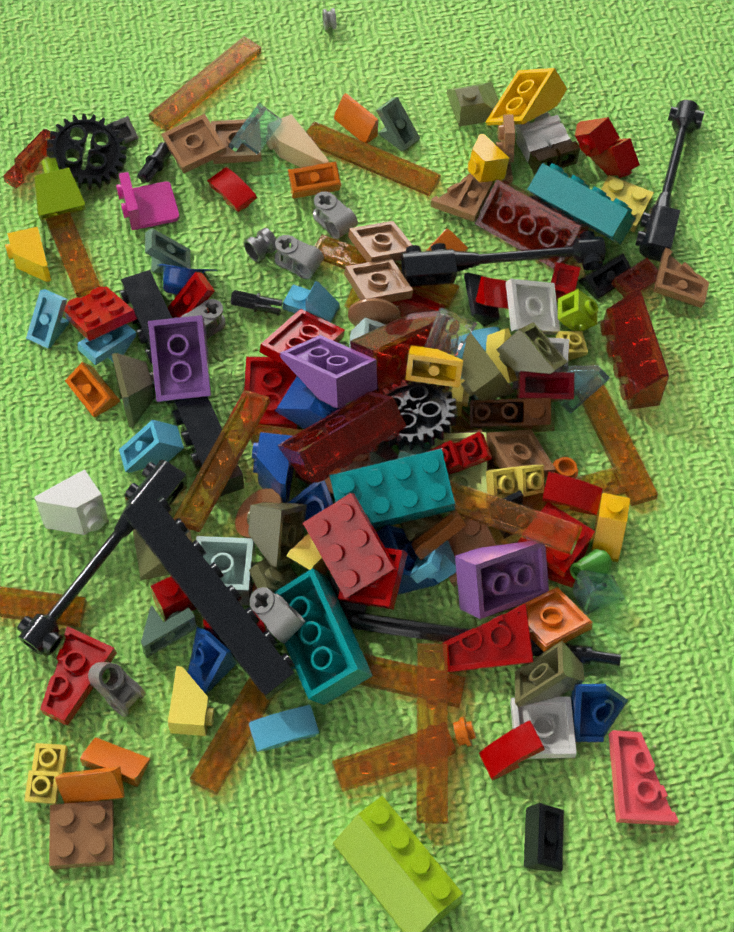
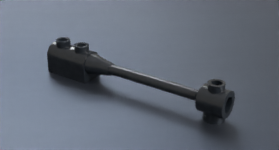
M682 100L678 102L676 107L671 106L668 120L672 121V127L677 134L663 189L654 206L649 210V213H643L640 227L645 229L644 232H638L635 243L636 246H640V254L650 260L660 262L665 248L671 250L680 210L671 208V193L686 134L693 132L695 129L700 130L705 112L700 110L699 105L692 100Z
M593 231L580 233L579 238H576L570 247L487 254L446 249L444 243L432 245L431 251H421L420 246L412 245L406 248V253H401V270L411 287L455 283L458 271L479 266V264L573 256L578 264L582 263L584 270H595L603 265L606 249L603 237H595Z
M160 460L156 465L149 462L142 472V476L145 477L143 482L139 486L132 483L127 489L124 496L128 500L123 512L151 491L157 499L162 496L170 506L187 485L186 474L165 460ZM123 512L114 528V532L48 614H36L33 619L27 615L21 620L17 627V630L21 632L18 638L28 648L40 655L43 652L51 655L60 645L63 636L59 634L60 630L57 620L123 537L125 538L134 530Z

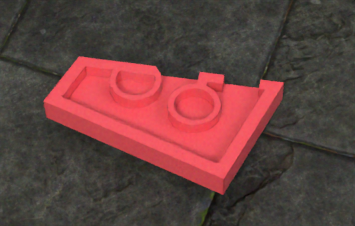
M612 730L608 735L616 823L670 826L678 824L679 820L676 813L671 811L666 799L668 794L665 787L660 785L654 771L655 764L642 733Z

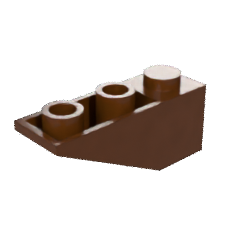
M551 398L495 399L482 402L480 400H470V427L510 431H555V405Z

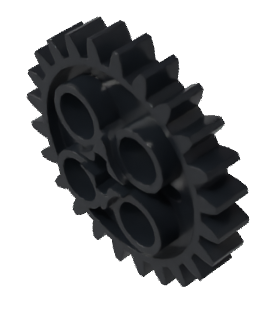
M83 114L82 120H78L75 115H73V122H69L66 118L63 119L64 127L56 124V132L51 131L50 139L47 140V156L49 158H56L59 170L70 169L75 182H78L79 189L82 188L83 184H87L88 189L91 190L94 183L98 188H101V181L109 185L110 176L114 179L118 178V171L122 172L123 164L126 163L127 147L124 146L125 139L119 138L120 130L113 131V123L106 126L105 118L98 122L94 114L90 120ZM88 134H92L86 169L82 170ZM73 137H80L82 139L74 140ZM97 142H104L106 145H98ZM68 158H75V159H77V161L72 162V161H69V160H67V159H68ZM93 163H99V164H101L102 166L95 167V166H93L92 164H93Z
M402 379L400 386L391 383V390L382 388L383 395L376 394V402H370L371 409L368 410L370 429L373 430L374 437L379 436L381 443L387 441L388 447H392L397 443L399 450H402L405 445H409L410 451H413L415 445H419L421 449H424V443L427 442L434 446L435 438L444 440V433L451 434V426H456L455 418L458 417L456 399L452 398L451 391L446 392L445 386L437 388L436 384L428 385L427 383H417L415 381L407 384Z

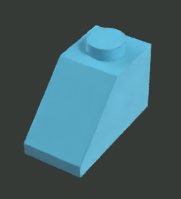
M152 419L119 449L125 472L131 473L144 469L149 462L155 465L160 460L169 462L184 449L176 425Z

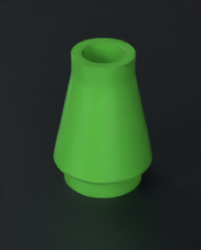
M593 549L578 562L572 564L570 572L576 580L605 576L612 567V560L606 551Z

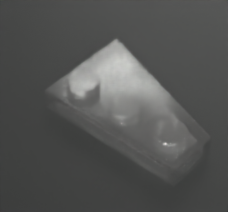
M440 308L425 348L438 349L456 357L465 344L467 336L473 332L478 323Z

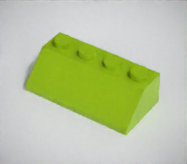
M383 795L358 813L333 842L335 848L402 932H426L461 903L462 891Z

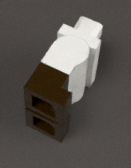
M548 111L536 117L535 122L515 125L517 132L516 143L534 175H536L541 164L544 162L547 163V166L553 163L560 168H565L577 164L580 147L576 141L572 142L564 125L560 123L561 119L559 116H551ZM568 155L569 158L567 160L562 161L563 156Z

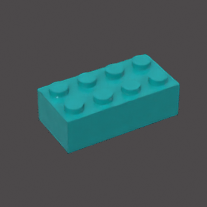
M542 163L527 190L540 201L621 245L636 220L631 214L632 209L628 207L629 205L617 198L611 201L606 192L595 186L592 190L589 189L590 186L575 175L569 178V175L562 168L553 163L550 166Z
M442 449L330 475L335 502L350 493H354L374 529L455 510V501Z
M312 568L274 592L283 597L305 620L303 626L285 643V646L296 666V672L309 700L325 705L373 676L330 580L326 575Z

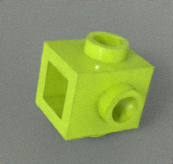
M577 289L558 298V320L572 331L582 332L597 325L598 305L595 300L588 297L581 290Z

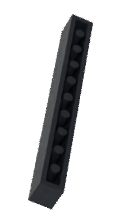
M147 270L121 279L123 290H120L119 294L120 298L135 312L137 319L131 321L132 325L137 324L139 328L136 329L137 337L140 344H146L145 354L149 364H152L148 321L171 319L172 317L151 271ZM208 396L166 401L167 405L172 404L174 408L171 413L176 426H182L183 432H181V437L185 447L190 446L193 453L190 454L194 468H200L203 474L200 475V480L204 490H210L213 499L244 489L243 473Z

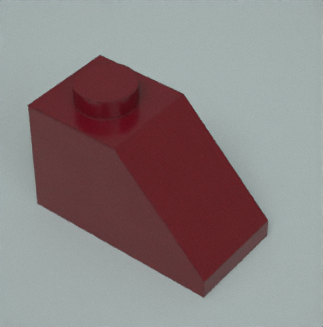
M520 371L518 375L517 399L551 398L553 402L574 400L575 373L553 372L548 374Z

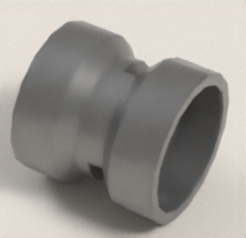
M263 228L257 232V236L249 237L243 242L245 251L253 261L259 262L265 258L266 253H273L276 250V237L269 229Z

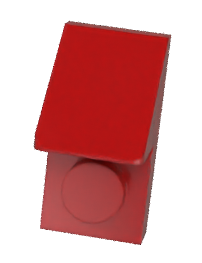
M195 272L168 306L172 318H180L182 315L189 313L208 300L215 292L203 273Z

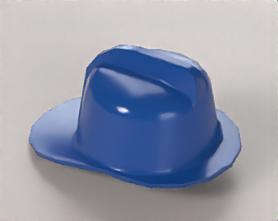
M157 264L158 267L163 268L164 291L176 295L179 294L195 272L204 274V272L218 271L217 269H188L167 264Z

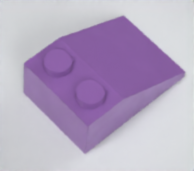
M203 316L148 321L156 401L162 402L211 396L208 346Z
M319 335L280 353L281 359L319 400L330 404L332 407H344L347 403L364 397L366 394L377 389L376 359Z
M542 539L482 547L455 556L460 610L479 619L526 603L549 591L545 541Z

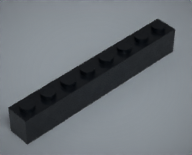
M151 491L124 511L125 517L226 648L231 651L233 657L264 697L269 700L296 679L293 669L296 668L295 664L286 653L282 656L274 648L278 643L268 630L263 633L256 624L260 620L250 607L245 610L238 601L242 597L233 585L226 587L221 580L224 574L214 562L210 565L203 557L207 553L197 540L194 542L189 540L186 536L189 530L180 518L174 520L169 514L172 509L162 496L157 499Z

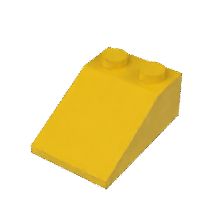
M555 68L518 70L486 120V124L502 125L503 115L512 114L514 125L525 124L557 107L567 91V87Z

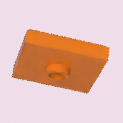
M558 587L526 602L531 639L543 652L561 641L566 643L592 629L593 622Z

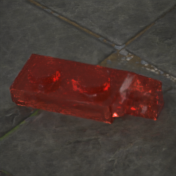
M43 129L14 159L15 164L3 176L5 183L17 189L25 182L24 178L30 172L33 173L38 168L39 163L45 157H48L47 140L50 139L51 131Z

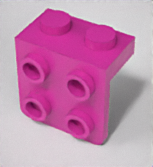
M129 172L119 174L120 184L116 185L119 200L124 199V203H121L124 218H129L131 230L179 220V212L170 182L165 181L133 188Z

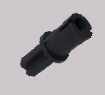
M164 142L159 143L153 154L146 157V163L138 173V178L142 183H149L156 173L163 169L164 162L171 155Z
M234 290L231 295V304L253 309L254 313L262 311L280 316L281 309L271 307V305L282 307L283 299L279 300L261 296L259 292L256 295Z

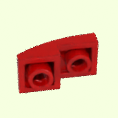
M228 167L223 168L207 180L210 187L223 196L226 204L237 212L247 208L257 199L256 194Z
M480 431L456 443L449 440L429 450L442 449L448 474L471 468L492 459L484 434Z
M548 472L542 501L568 506L571 511L597 516L603 488L579 479Z
M529 720L493 741L479 752V755L493 781L520 768L518 763L544 751L545 748Z

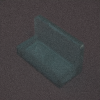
M259 103L235 134L228 147L236 152L241 144H244L253 152L259 154L281 124L282 119Z

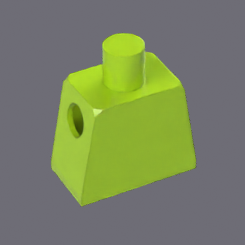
M56 158L42 160L44 173L35 176L37 212L40 221L86 210L84 199L70 169L59 170Z

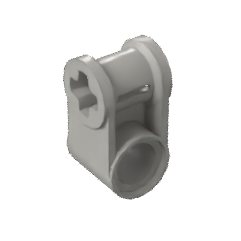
M325 191L315 196L314 205L316 208L313 211V218L328 231L331 237L339 239L349 232V228H354L358 225L354 212L342 204L332 193Z
M282 235L276 239L275 248L277 252L275 254V263L301 278L310 279L323 262V253L315 246L308 245L290 235Z
M215 299L206 300L189 313L181 316L202 315L205 320L207 339L220 332L226 325L225 318L222 315L223 305Z
M258 588L252 593L249 601L251 609L265 623L267 629L283 644L305 623L303 617L283 597L273 593L268 588Z
M98 662L89 670L88 678L91 685L123 717L129 714L128 709L138 698H143L146 695L143 688L131 679L117 664ZM108 669L110 671V679L107 683H104L102 673Z

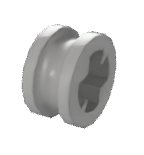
M331 8L330 11L323 9L324 30H328L329 27L336 29L335 9Z

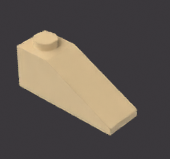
M292 114L266 125V144L280 158L299 167L329 163L326 156Z

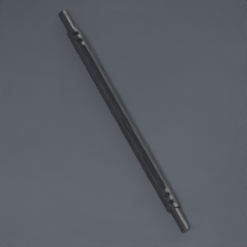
M343 610L351 629L445 642L470 630L468 628ZM531 639L533 656H539L544 653ZM564 643L581 663L590 664L591 662L616 666L620 665L621 654L592 650V647Z

